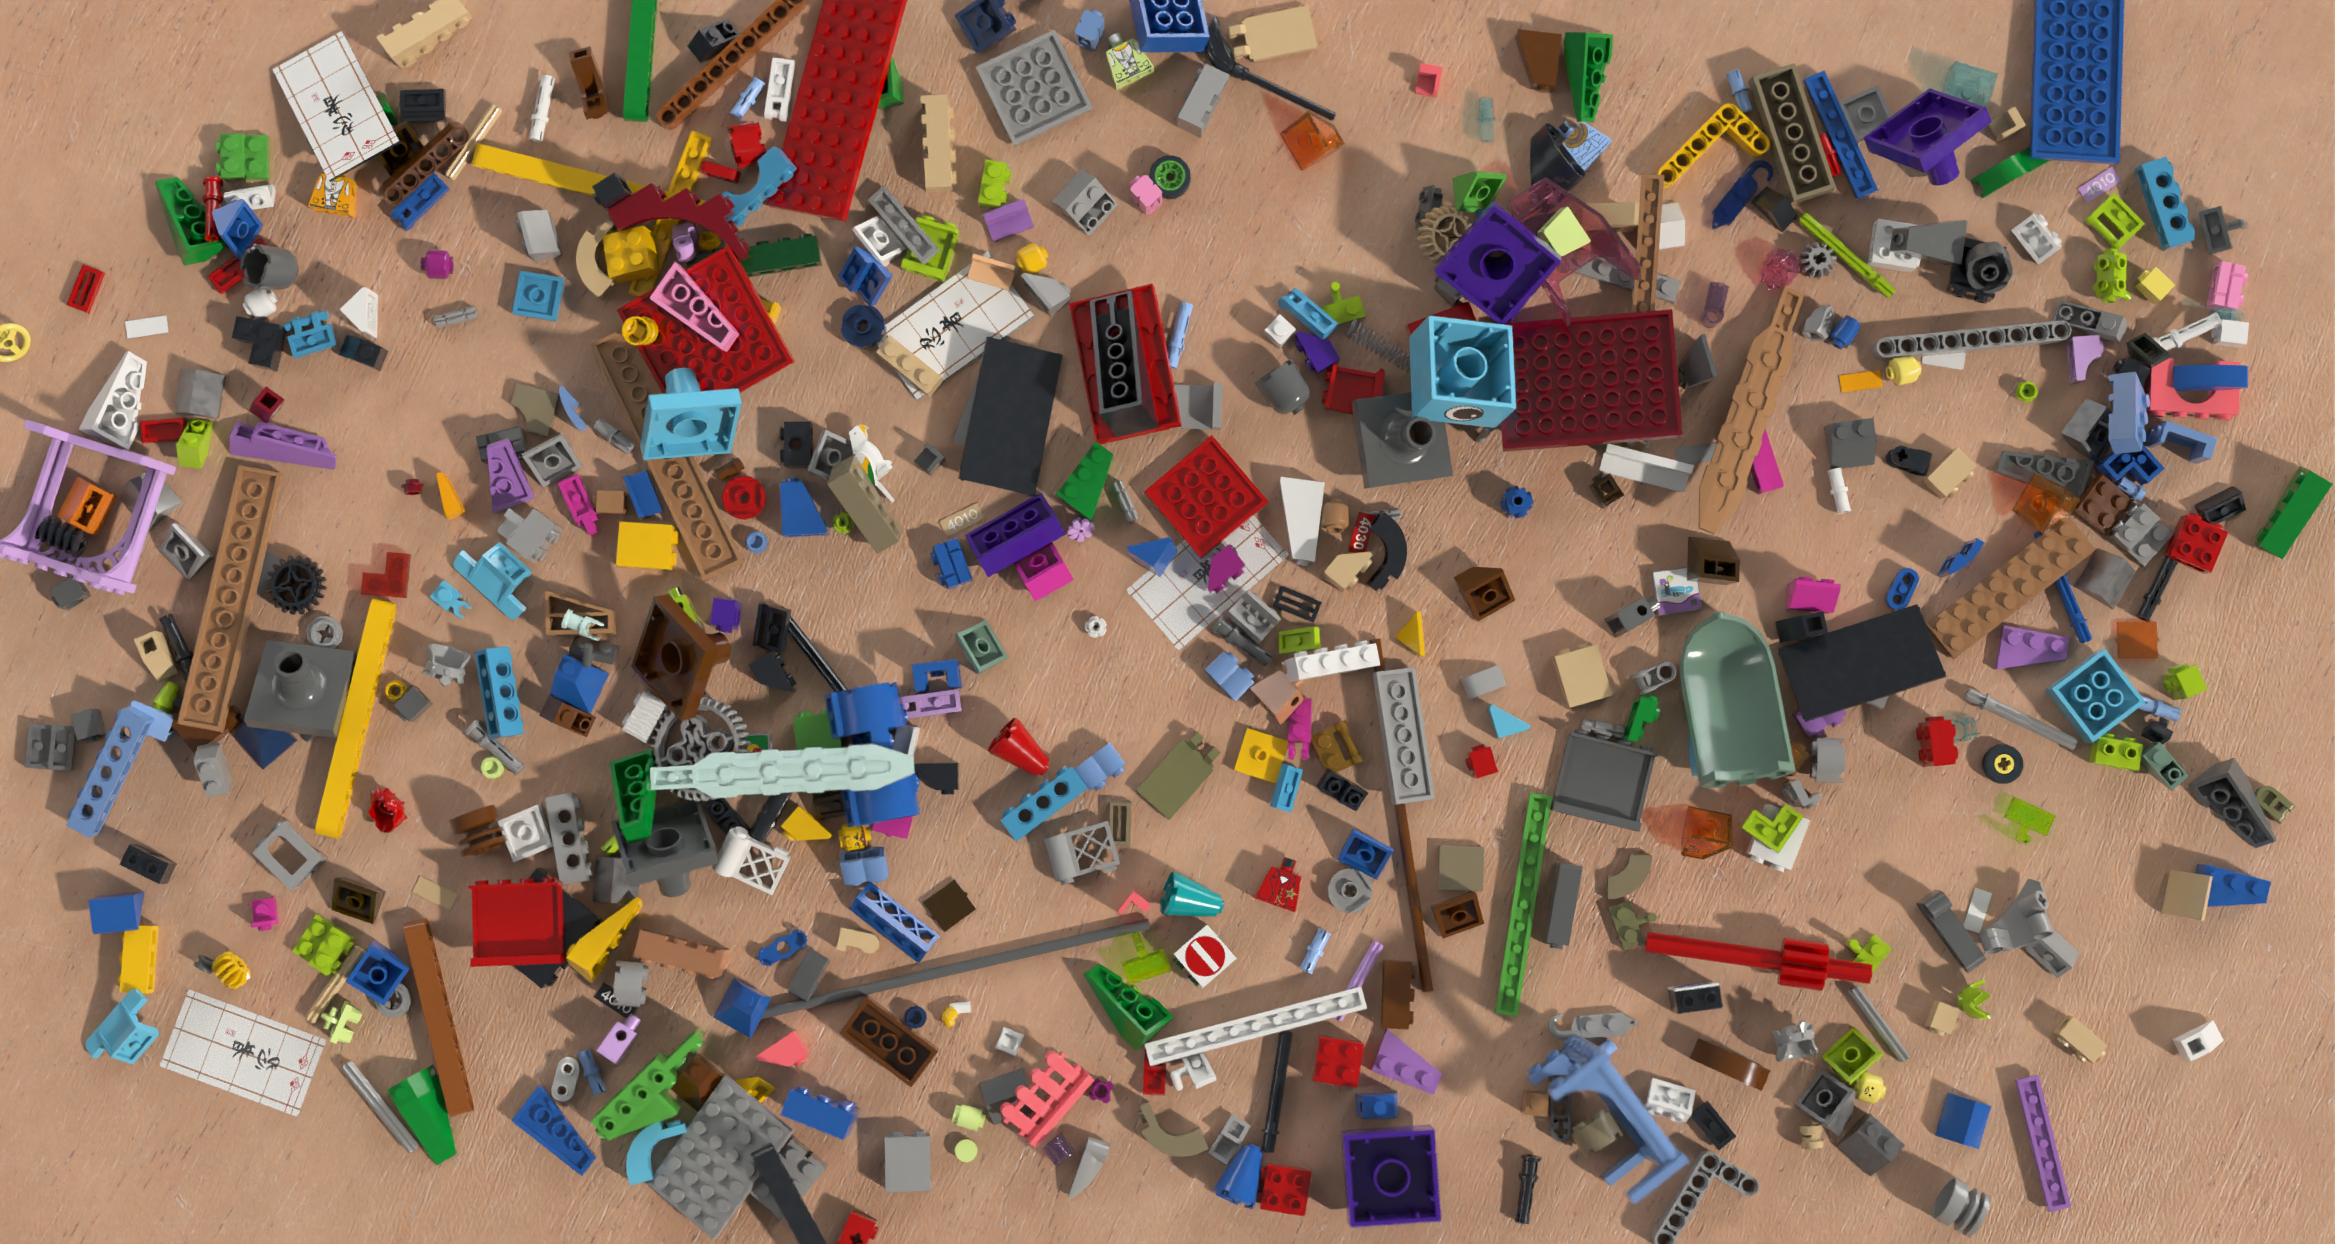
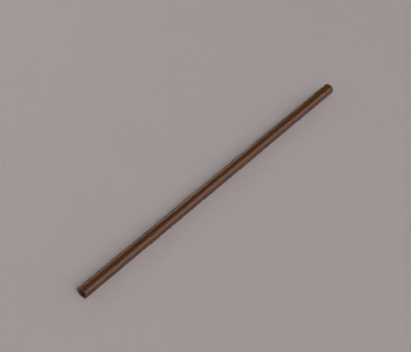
M1369 640L1370 644L1376 643L1380 661L1379 666L1373 667L1374 672L1385 671L1381 640ZM1405 803L1396 804L1394 807L1422 992L1433 991L1406 806Z

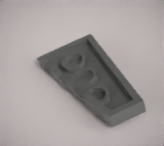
M2002 451L1994 472L2077 503L2084 492L2094 461Z

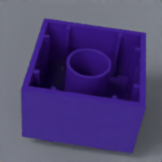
M1430 1124L1341 1130L1346 1211L1350 1228L1441 1221L1435 1129Z

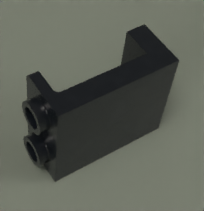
M1965 237L1962 264L1952 266L1947 292L1953 293L1952 296L1957 298H1966L1967 296L1974 298L1975 302L1986 304L1995 298V294L1983 293V291L1973 288L1968 281L1965 269L1967 252L1984 242Z

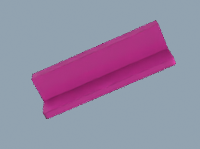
M1766 429L1761 438L1760 450L1758 455L1755 456L1750 469L1758 495L1784 486Z

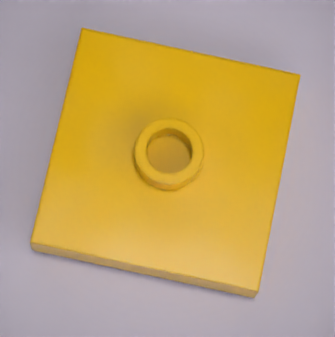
M1247 728L1234 771L1276 784L1289 744L1288 741Z

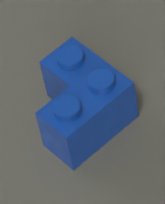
M2142 444V451L2115 454L2112 451L2095 466L2096 470L2100 474L2105 475L2111 482L2119 480L2128 472L2140 486L2149 483L2165 469L2144 444Z

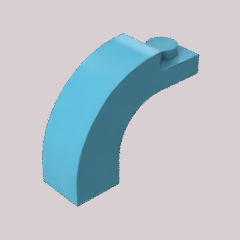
M662 1120L649 1125L636 1136L629 1148L626 1160V1171L630 1186L654 1178L651 1162L653 1148L662 1139L686 1133L688 1128L687 1122L681 1123L680 1120L667 1123L668 1127L665 1128L664 1121Z

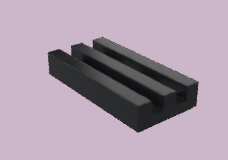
M1281 586L1273 607L1314 623L1322 602ZM1283 592L1312 603L1316 607L1313 609L1283 597L1282 594ZM1279 601L1313 613L1312 617L1279 604Z

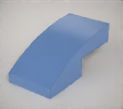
M560 386L558 389L563 407L578 430L583 432L589 426L574 411L581 404L565 387Z

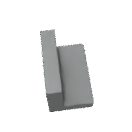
M2052 928L2053 934L2051 936L2026 945L2025 949L2056 978H2059L2073 968L2079 952Z

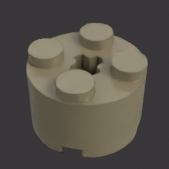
M1601 1109L1590 1116L1592 1121L1587 1124L1582 1121L1571 1128L1573 1130L1571 1136L1585 1158L1590 1156L1589 1150L1597 1152L1615 1141V1134L1619 1137L1623 1135L1609 1111L1605 1112Z

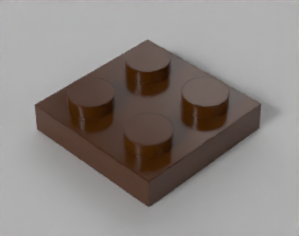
M2098 473L2073 509L2098 532L2107 536L2133 500L2105 475Z

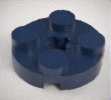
M855 305L847 310L842 318L841 332L843 337L851 346L861 350H866L878 344L886 333L884 317L877 308L871 305ZM861 322H863L864 324L868 322V329L865 331H858L860 329L859 324Z

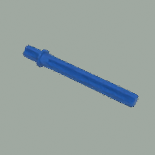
M2042 529L2040 531L2035 532V539H2037L2044 532H2046V530ZM2064 574L2054 584L2072 625L2070 627L2074 628L2079 642L2086 643L2092 640L2091 633L2086 624L2088 620L2084 619L2067 577Z

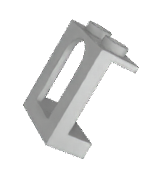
M279 821L272 827V833L267 838H262L255 845L257 849L252 854L289 890H297L327 857L322 852H317L291 826L292 823L290 821ZM279 836L287 839L307 859L293 875L269 853L268 848Z

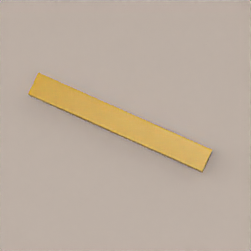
M691 130L670 183L669 192L678 193L685 188L691 192L693 191L700 174L698 171L701 161H705L713 139L711 137ZM657 219L652 229L660 274L673 243L672 226L679 225L681 220ZM660 274L633 280L628 293L639 297L655 288Z

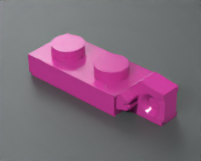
M579 474L558 482V486L575 523H578L580 528L585 526L590 536L598 533L594 521L598 520L597 513L593 508V504Z

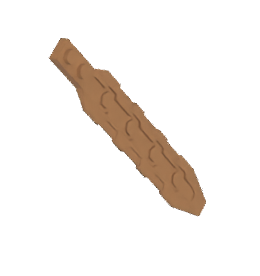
M1786 286L1781 289L1768 328L1752 340L1746 356L1745 368L1731 398L1732 403L1725 423L1721 425L1716 448L1699 486V529L1713 535L1741 503L1752 463L1760 450L1761 438L1769 416H1772L1783 377L1788 372L1793 358L1790 334L1804 294Z

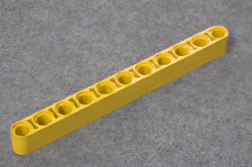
M476 143L471 163L472 166L589 196H593L595 193L592 186L608 177ZM626 181L633 194L646 186ZM664 190L665 194L667 195V197L664 198V200L669 199L677 193ZM701 200V202L698 203V205L700 206L706 201Z
M373 599L370 603L316 822L315 834L339 839L342 834L397 608L396 603Z

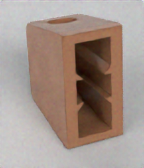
M1277 671L1252 686L1250 690L1256 701L1281 725L1303 701L1304 698L1298 688L1307 680L1289 682V678L1282 671Z

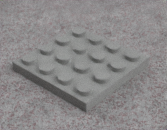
M1055 29L976 67L1014 147L1093 109Z

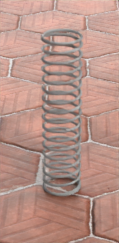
M1355 319L1352 322L1347 333L1345 334V337L1349 333L1348 339H1350L1355 333L1353 341H1355L1359 336L1357 344H1359L1364 338L1362 342V347L1367 343L1366 349H1368L1373 343L1370 351L1372 352L1377 346L1375 355L1382 348L1379 357H1381L1386 351L1384 360L1391 353L1388 363L1396 355L1393 361V365L1399 360L1397 365L1398 368L1405 360L1401 370H1404L1405 367L1408 365L1406 373L1409 372L1410 359L1407 363L1406 361L1410 355V352H1408L1402 360L1404 353L1406 351V349H1404L1397 358L1401 350V346L1397 349L1394 355L1393 353L1395 351L1397 344H1395L1388 353L1392 345V341L1385 348V345L1388 341L1387 338L1379 348L1384 336H1382L1375 345V342L1379 336L1378 333L1370 343L1375 333L1374 330L1365 341L1370 331V328H1368V330L1361 338L1366 328V325H1364V327L1356 336L1361 326V323H1359V325L1352 333L1357 323V320Z

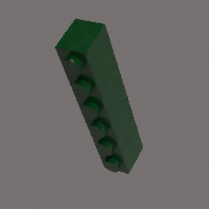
M810 233L799 235L798 239L791 240L790 237H783L777 239L778 242L769 243V241L756 242L755 246H749L751 249L748 251L750 257L745 261L740 260L748 277L822 266L818 238ZM723 248L713 249L712 253L706 254L703 251H697L696 257L686 262L687 269Z

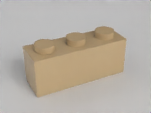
M889 336L876 352L882 360L928 397L943 382L942 377L892 336Z

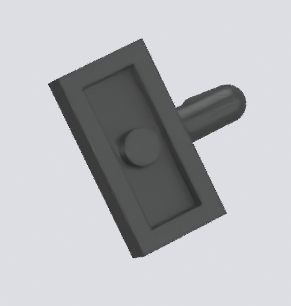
M2222 206L2199 212L2210 255L2233 249L2228 231L2238 228L2245 229L2248 226L2247 222L2243 219L2226 223Z
M575 636L569 648V655L583 658L582 664L585 668H589L593 661L612 665L618 654L619 645Z

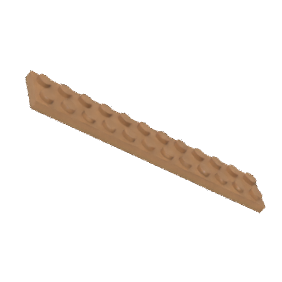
M622 329L590 345L640 447L649 395H660L662 392L637 346L629 344L624 339ZM695 457L646 460L703 581H707L745 563Z
M238 465L177 722L179 725L224 732L284 474Z

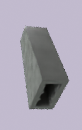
M1943 221L1893 229L1890 251L1942 265H1961L1967 221Z
M1555 863L1544 942L1550 943V948L1563 949V945L1569 946L1583 866Z

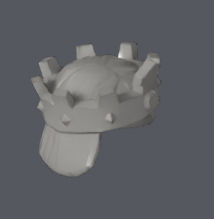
M429 644L427 648L428 659L424 664L425 668L422 674H428L431 678L439 679V683L443 687L449 685L453 680L455 683H464L463 678L466 674L464 667L471 658L470 653L449 646Z
M1802 1020L1798 1025L1787 1026L1779 1029V1031H1771L1777 1046L1775 1057L1777 1062L1817 1054L1818 1049L1813 1041L1815 1038V1033L1813 1032L1814 1024H1808Z

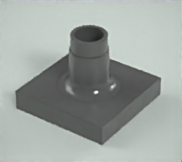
M1411 392L1351 401L1364 489L1453 476L1445 422L1430 421L1423 417L1412 418ZM1410 428L1415 434V443L1410 438Z
M266 640L244 717L247 726L336 738L357 659L355 651Z
M692 799L655 809L651 838L628 844L621 831L619 819L611 821L630 887L656 880L662 895L677 897L690 889L689 871L719 863L716 848L700 801Z

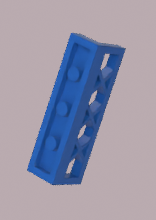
M872 882L866 885L849 907L852 912L918 963H920L940 937L939 934ZM870 890L877 896V900H871L865 894ZM884 906L892 907L895 914H888ZM902 920L910 921L913 928H906L902 924ZM919 933H925L931 938V941L927 944L920 938Z

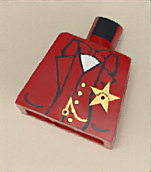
M1284 857L1280 869L1271 866L1255 895V899L1295 912L1301 876L1292 874L1296 860Z

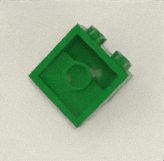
M1645 694V696L1642 695L1634 699L1623 741L1635 743L1638 739L1641 740L1645 729L1642 724H1652L1653 720H1657L1660 708H1657V697Z

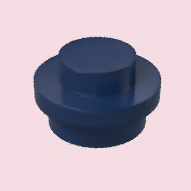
M912 1006L905 1012L904 1019L909 1027L916 1029L925 1024L927 1014L923 1008Z

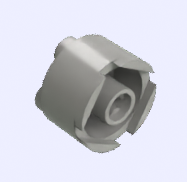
M1816 738L1815 741L1810 743V756H1814V764L1810 765V778H1814L1815 782L1843 783L1844 778H1839V776L1845 770V747H1840V744L1844 743V738Z
M617 960L616 966L620 968H617V972H615L613 998L618 999H614L613 1005L640 1007L641 1004L646 1002L647 988L642 987L643 982H647L649 966H644V962Z

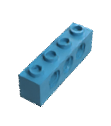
M2167 156L2141 164L2135 168L2162 250L2166 251L2195 240V230L2193 225L2189 224L2187 218L2188 210L2185 203H2182L2180 197L2181 189L2174 180V169L2171 162H2168ZM2156 178L2163 181V187L2157 185ZM2163 199H2167L2170 202V208L2164 206ZM2171 219L2177 222V229L2170 225Z
M509 646L487 648L474 652L489 740L523 734V721L519 710L520 702L516 692V678L513 674L512 656Z
M1066 766L1055 773L1056 779L1052 782L1047 779L1038 786L1040 791L1033 796L1031 793L1027 794L1020 800L1022 803L1016 809L1011 806L1002 813L1004 818L1001 819V822L1015 841L1020 840L1088 789L1073 767L1069 769ZM1060 782L1065 783L1067 786V792L1061 796L1055 792V786ZM1040 796H1046L1049 799V806L1045 809H1041L1037 805V799ZM1023 809H1028L1031 812L1032 816L1028 822H1022L1019 818V813Z

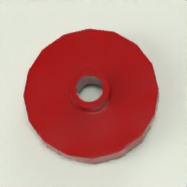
M749 476L734 477L724 487L721 499L723 507L731 516L736 519L748 520L755 518L762 512L767 497L765 489L759 481ZM744 494L748 495L746 502L741 501V496Z

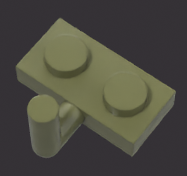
M1630 900L1608 907L1623 950L1645 943L1639 925L1649 921H1656L1657 916L1655 913L1648 912L1635 917Z

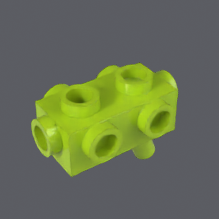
M2105 249L2104 254L2098 255L2097 262L2094 264V270L2097 273V283L2094 284L2093 291L2096 298L2101 299L2103 303H2115L2117 299L2128 301L2132 297L2126 290L2127 255L2118 253L2117 249Z

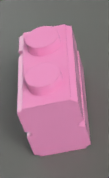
M1138 175L1129 184L1131 186V199L1137 206L1140 205V209L1146 215L1152 213L1162 203V191L1156 184L1153 185V181L1147 175L1142 177Z
M2224 261L2214 264L2206 304L2207 308L2233 312L2238 307H2241L2244 299L2241 290L2248 278V274L2245 273L2246 266Z

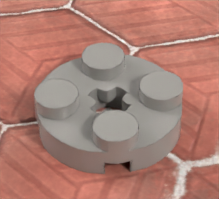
M1342 869L1332 876L1328 884V897L1335 908L1346 913H1355L1361 911L1369 904L1372 896V884L1363 872L1356 869ZM1346 885L1350 887L1354 885L1356 887L1354 896L1351 897V895L1344 894Z

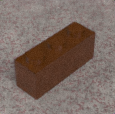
M1383 960L1381 1028L1409 1030V1024L1413 1025L1414 1013L1410 1011V1002H1414L1415 991L1411 989V980H1415L1416 968L1412 966L1411 961Z

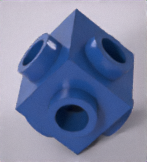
M1518 486L1506 489V494L1501 496L1502 500L1500 501L1503 513H1506L1508 518L1514 516L1515 519L1527 516V511L1532 509L1531 504H1534L1530 491L1526 492L1525 487L1519 489ZM1519 497L1521 505H1516L1514 498Z

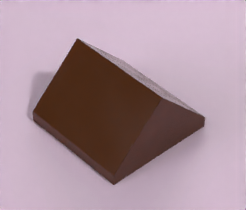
M1475 891L1431 906L1442 938L1484 924Z

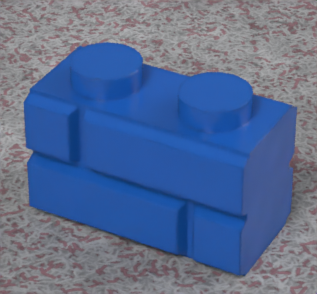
M957 538L932 547L934 552L930 553L934 566L939 565L941 570L938 577L942 586L946 585L947 589L950 590L973 581Z

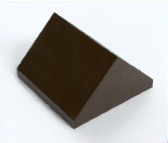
M407 120L393 127L401 143L377 156L390 176L424 147L415 128Z
M345 877L335 878L331 910L374 924L386 891Z

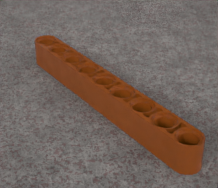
M776 0L659 109L657 118L661 125L667 130L677 128L807 6V0H800L798 3H793L791 0ZM778 10L786 11L782 18L775 16ZM762 25H769L770 29L767 32L762 33L759 31ZM746 40H754V44L751 47L746 48L743 46ZM731 54L738 55L735 62L727 61ZM715 69H721L722 73L719 77L711 76ZM705 84L706 88L703 92H696L697 85ZM689 99L690 103L687 107H680L681 100ZM667 114L674 115L673 120L670 122H664L663 119Z
M427 918L404 923V935L447 1111L451 1117L472 1112L474 1110L473 1099L430 923Z

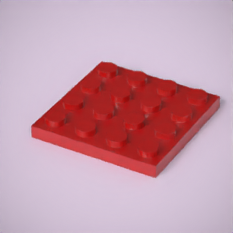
M1212 435L1144 491L1200 559L1205 557L1269 503Z

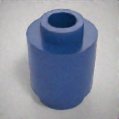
M1848 315L1841 318L1829 335L1830 343L1838 349L1848 348L1859 332L1860 323Z

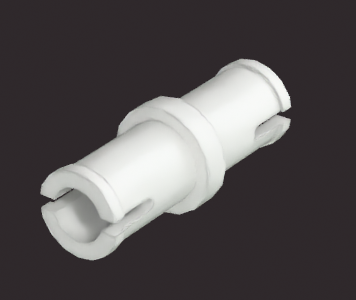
M1841 468L1827 471L1832 488L1830 493L1834 496L1837 514L1851 511L1847 497L1848 487H1845Z

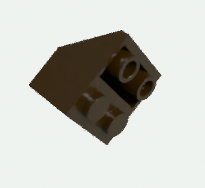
M1688 537L1687 581L1719 585L1739 582L1740 559L1730 541Z

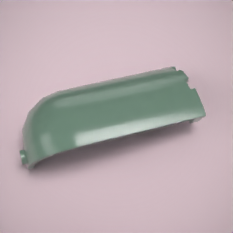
M1725 612L1713 613L1712 617L1704 620L1691 631L1683 645L1680 657V680L1700 787L1724 788L1726 784L1738 782L1739 786L1757 784L1756 779L1769 777L1770 780L1796 772L1775 663L1769 645L1761 633L1748 621L1734 615L1725 614Z

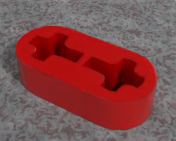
M701 161L698 171L703 175L738 184L741 172L708 161Z

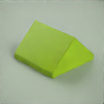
M1853 1027L1821 1057L1844 1083L1852 1084L1882 1057L1883 1053Z

